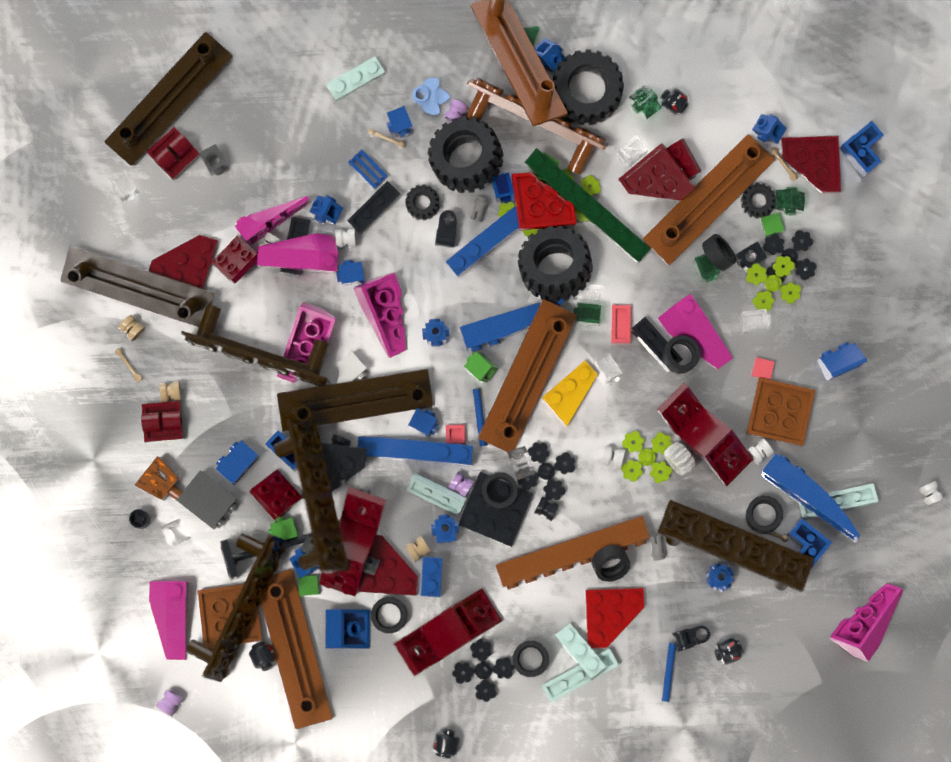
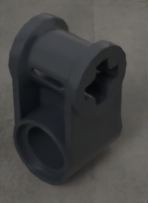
M445 210L440 214L435 246L454 248L457 218L451 210ZM449 215L451 216V219L453 221H450L449 224H446L443 218L446 219Z
M703 625L672 633L678 645L677 652L705 643L710 639L711 635L710 630ZM701 628L707 632V636L703 640H699L696 637L697 630Z

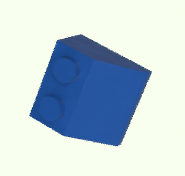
M846 342L838 346L839 350L833 353L831 350L820 354L821 358L817 361L827 381L856 369L867 362L866 357L855 343L849 345Z
M326 609L325 648L370 649V610Z

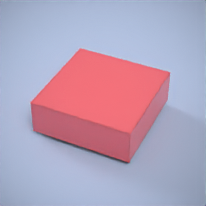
M756 357L751 377L771 380L775 362Z
M465 424L446 425V443L465 444Z

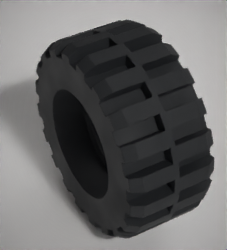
M586 49L585 52L578 50L574 52V55L568 54L564 61L559 62L557 69L553 73L552 81L567 110V120L571 122L573 120L578 121L579 125L584 123L594 125L595 122L599 121L601 123L605 121L606 117H611L622 99L624 82L622 72L618 70V64L616 62L613 63L610 56L606 55L605 57L598 50L596 53H593L591 49ZM581 72H592L601 77L605 84V92L602 98L593 103H583L575 99L569 89L573 76Z
M468 116L461 117L462 120L454 118L451 119L452 122L449 124L445 122L441 130L437 129L434 135L436 137L431 138L429 142L431 147L428 148V161L443 186H447L452 191L456 189L458 193H465V190L473 193L477 188L480 190L484 189L485 184H491L494 181L493 177L499 175L500 170L498 167L503 165V150L495 131L486 122H480L475 117L469 120ZM464 143H477L482 146L480 157L470 166L455 167L450 165L451 154L458 146Z
M548 226V229L545 230L541 228L537 230L535 235L533 233L529 235L528 242L524 241L521 245L522 250H519L518 267L526 289L531 291L535 297L540 295L541 300L545 299L548 301V299H551L552 302H558V299H563V301L569 300V296H577L579 290L583 291L586 288V282H590L593 265L589 246L583 240V236L579 233L575 234V230L571 228L565 230L564 226H558V228ZM554 253L566 254L573 259L569 268L559 274H546L538 269L540 262L548 255Z

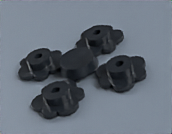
M802 230L795 232V237L791 239V242L794 243V249L788 248L784 250V239L780 238L777 233H773L770 237L765 238L764 251L769 252L771 255L782 253V257L789 256L797 268L795 270L796 275H800L802 280H807L815 275L816 263L810 262L808 258H805L803 261H797L798 253L796 251L801 249L802 251H807L808 247L813 245V239L810 238L809 232H803ZM773 262L771 267L767 268L766 274L768 276L776 275L772 267L776 262ZM783 275L782 277H779L782 283L784 282L785 277L787 276Z
M534 442L532 447L528 448L527 453L531 456L532 462L537 461L541 464L538 468V473L532 472L531 468L520 470L517 483L522 485L524 490H529L531 486L535 487L537 485L536 480L539 477L548 480L547 485L543 487V491L546 492L545 497L548 500L553 498L559 500L560 496L565 494V488L562 486L561 481H555L551 478L554 476L555 470L561 471L563 475L567 474V472L572 473L575 470V458L571 457L568 452H564L561 456L556 457V463L553 467L550 463H544L546 457L550 454L547 450V444Z
M479 639L477 643H472L470 646L472 657L480 661L476 665L475 671L467 662L464 664L456 663L452 675L456 677L458 684L470 682L474 674L479 679H484L480 682V685L475 686L477 691L475 697L478 700L483 699L484 702H488L490 698L493 699L497 695L494 690L495 684L489 683L486 680L491 676L492 671L497 674L499 679L503 677L509 679L512 677V671L515 667L511 664V660L508 657L502 660L497 659L496 665L493 667L484 662L492 654L490 651L491 643Z

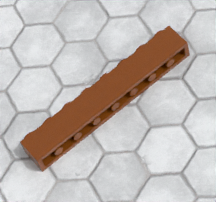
M643 516L495 566L502 587H507L509 590L518 587L519 582L525 581L527 584L536 581V576L543 574L545 578L554 575V570L562 568V571L574 568L573 564L580 562L581 565L590 563L594 554L603 547L617 545L626 551L629 545L635 544L638 547L646 544V540L650 536Z

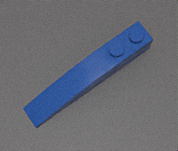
M516 206L445 261L458 278L519 229Z
M549 299L548 301L562 307L569 300L563 301V299H558V302H552ZM541 302L461 326L460 331L466 350L477 352L482 350V346L488 344L490 347L499 345L501 340L528 329Z
M358 436L357 447L367 448L366 457L471 467L473 446Z
M775 453L762 470L761 476L857 543L860 534L831 496L806 475L804 469L799 466H793L784 455L779 456Z

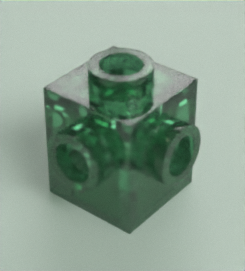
M644 86L629 96L632 102L630 105L632 110L636 114L640 113L646 119L662 108L657 100V94L652 89L649 91Z
M796 187L776 190L775 209L785 212V215H796V212H804L805 193L798 191Z

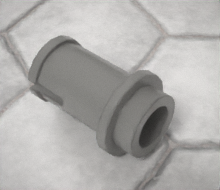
M477 196L476 200H474L475 205L470 219L482 222L485 207L488 206L487 199Z
M662 536L650 537L653 561L664 560L666 553H664Z

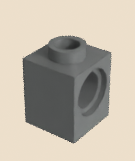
M216 144L199 152L211 176H219L228 168ZM218 158L219 163L212 166L210 165V160Z

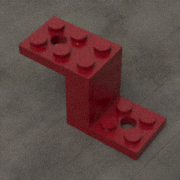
M685 383L676 389L657 409L679 441L707 462L725 486H728L754 460L734 431L705 409Z
M351 487L348 488L339 526L349 570L345 572H322L319 581L320 585L340 591L345 595L356 596L363 568L378 533L386 502L385 499Z
M481 588L393 644L415 677L502 622V619Z

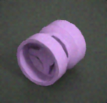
M452 99L450 109L446 111L444 118L450 122L454 118L462 120L461 117L467 113L469 107L458 100Z
M457 472L448 488L453 491L456 490L459 492V495L466 497L474 481L464 478L462 473Z
M166 690L163 694L165 699L160 700L156 707L166 714L173 716L176 708L175 705H180L183 699L173 692Z

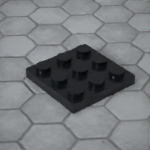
M480 472L458 525L512 547L533 493L518 487V496L510 507L494 509L487 505L482 496V484L490 475ZM500 479L493 481L489 486V496L496 502L506 501L511 495L509 483Z

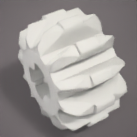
M679 442L670 445L664 451L665 460L671 466V469L679 475L687 474L695 466V459L692 457V454Z

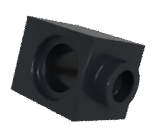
M758 241L736 255L738 266L740 269L744 268L745 271L748 268H752L753 264H760L767 259ZM747 253L753 254L755 261H747L745 255Z

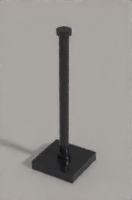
M312 533L288 539L287 548L304 543L307 536L312 537ZM228 539L220 541L219 545L229 581L238 578L235 564H238V561L255 556L247 552L231 553Z

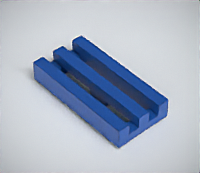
M362 149L348 161L350 166L374 190L388 178V175ZM361 156L382 176L381 178L360 159ZM356 161L377 181L375 184L355 164Z

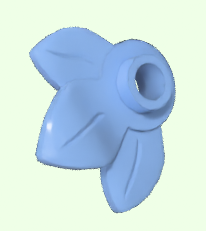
M439 78L425 80L422 86L416 87L412 92L413 101L421 105L423 111L430 115H439L440 109L438 105L445 103L450 98V95L445 90L438 88ZM423 93L425 94V97L423 99L418 98V94Z

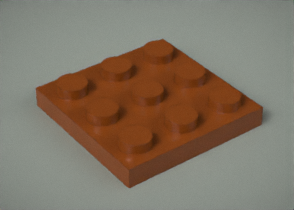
M759 377L746 434L803 447L815 390Z
M244 584L197 590L204 645L210 648L215 647ZM259 607L253 615V622L247 628L245 639L242 643L263 641Z

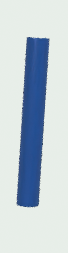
M473 389L479 435L484 425L480 389ZM479 439L480 447L487 446V442Z
M673 643L668 644L662 701L669 702L676 651V644Z

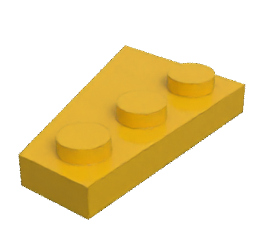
M583 361L542 397L544 402L566 427L598 375L586 361Z

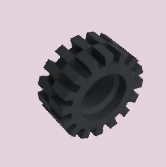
M765 183L751 184L742 194L741 207L744 208L745 214L748 213V216L755 217L754 219L768 216L776 205L775 192L771 190L770 186H765ZM753 195H763L766 199L765 205L761 208L755 207L751 202Z
M422 184V186L416 185L415 188L412 187L405 199L408 213L417 220L431 219L439 210V195L435 189L433 190L431 186H426V184ZM422 195L428 197L430 200L428 208H417L415 205L417 197Z

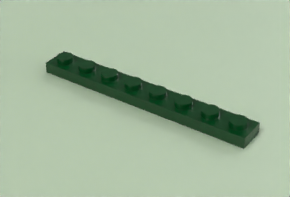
M535 148L523 162L545 183L558 192L562 198L571 202L578 212L635 262L639 263L651 249L539 149Z

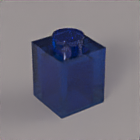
M509 172L500 174L497 177L494 176V181L491 184L496 202H511L512 198H514V192Z

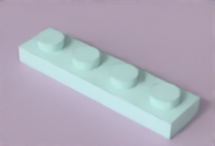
M874 483L828 493L843 511L879 502ZM798 503L802 519L818 517Z
M610 648L597 655L607 667L597 677L619 666ZM578 665L541 686L551 703L592 680Z

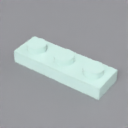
M375 56L326 85L335 101H338L381 77L385 72Z
M414 473L407 488L408 492L459 516L467 499Z
M568 624L555 635L591 680L607 669L605 664L571 624Z

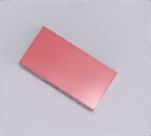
M612 305L611 344H630L631 305Z

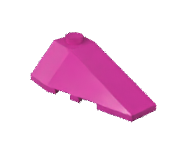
M308 196L250 214L247 217L243 216L236 221L235 228L249 246H252L262 239L267 232L270 233L311 203Z
M314 233L258 246L257 266L322 273L337 272L338 250L334 235Z
M392 272L353 287L358 302L388 358L406 351L405 331L402 325L403 308H401L400 300L402 294L395 273Z
M691 294L677 302L657 318L670 336L685 335L696 341L700 348V357L717 370L733 359Z
M303 302L299 306L283 357L307 364L315 339L326 342L331 336L336 318L320 307ZM277 373L276 376L295 383L297 380L292 374L284 376Z
M150 581L149 603L166 660H186L189 582Z
M886 583L869 598V602L866 605L854 610L856 613L848 620L845 618L841 621L830 638L854 657L869 662L880 646L903 589Z

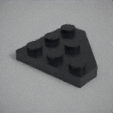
M321 442L333 492L365 468L367 448Z

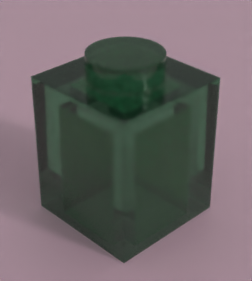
M706 254L693 259L701 282L706 280V283L717 280L716 276H719L720 270L710 262Z
M578 303L577 308L574 307L573 313L577 315L576 324L599 326L601 305Z

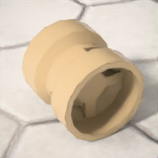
M131 314L120 323L118 329L125 332L128 338L134 341L143 333L145 327L142 324H138L136 318Z
M179 381L173 382L170 385L160 383L162 402H168L170 399L175 401L182 399Z
M421 536L416 539L415 543H409L405 546L414 562L419 561L422 555L431 553Z

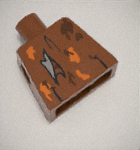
M158 456L135 483L136 487L162 501L168 495L176 501L183 492L176 487L180 479Z

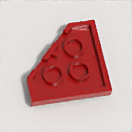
M532 172L514 173L511 175L519 231L543 229L548 226H553L554 228L576 225L574 205L568 200H564L550 186L542 183L537 179L536 175Z
M644 588L585 590L587 644L590 648H608L643 610Z

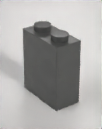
M201 470L176 500L213 530L216 528L220 529L226 521L224 517L228 512L232 513L238 506L236 503L238 499Z

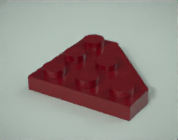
M839 136L781 138L782 158L821 194L841 193Z
M664 144L658 145L618 179L629 194L679 201L684 200L697 189Z
M198 235L153 259L148 271L204 289L218 240Z
M377 535L369 557L380 562L375 575L362 572L358 592L417 596L418 576L382 535Z

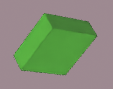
M779 213L760 218L765 237L771 236L773 233L784 232Z
M317 575L305 576L303 578L298 577L299 596L319 595Z

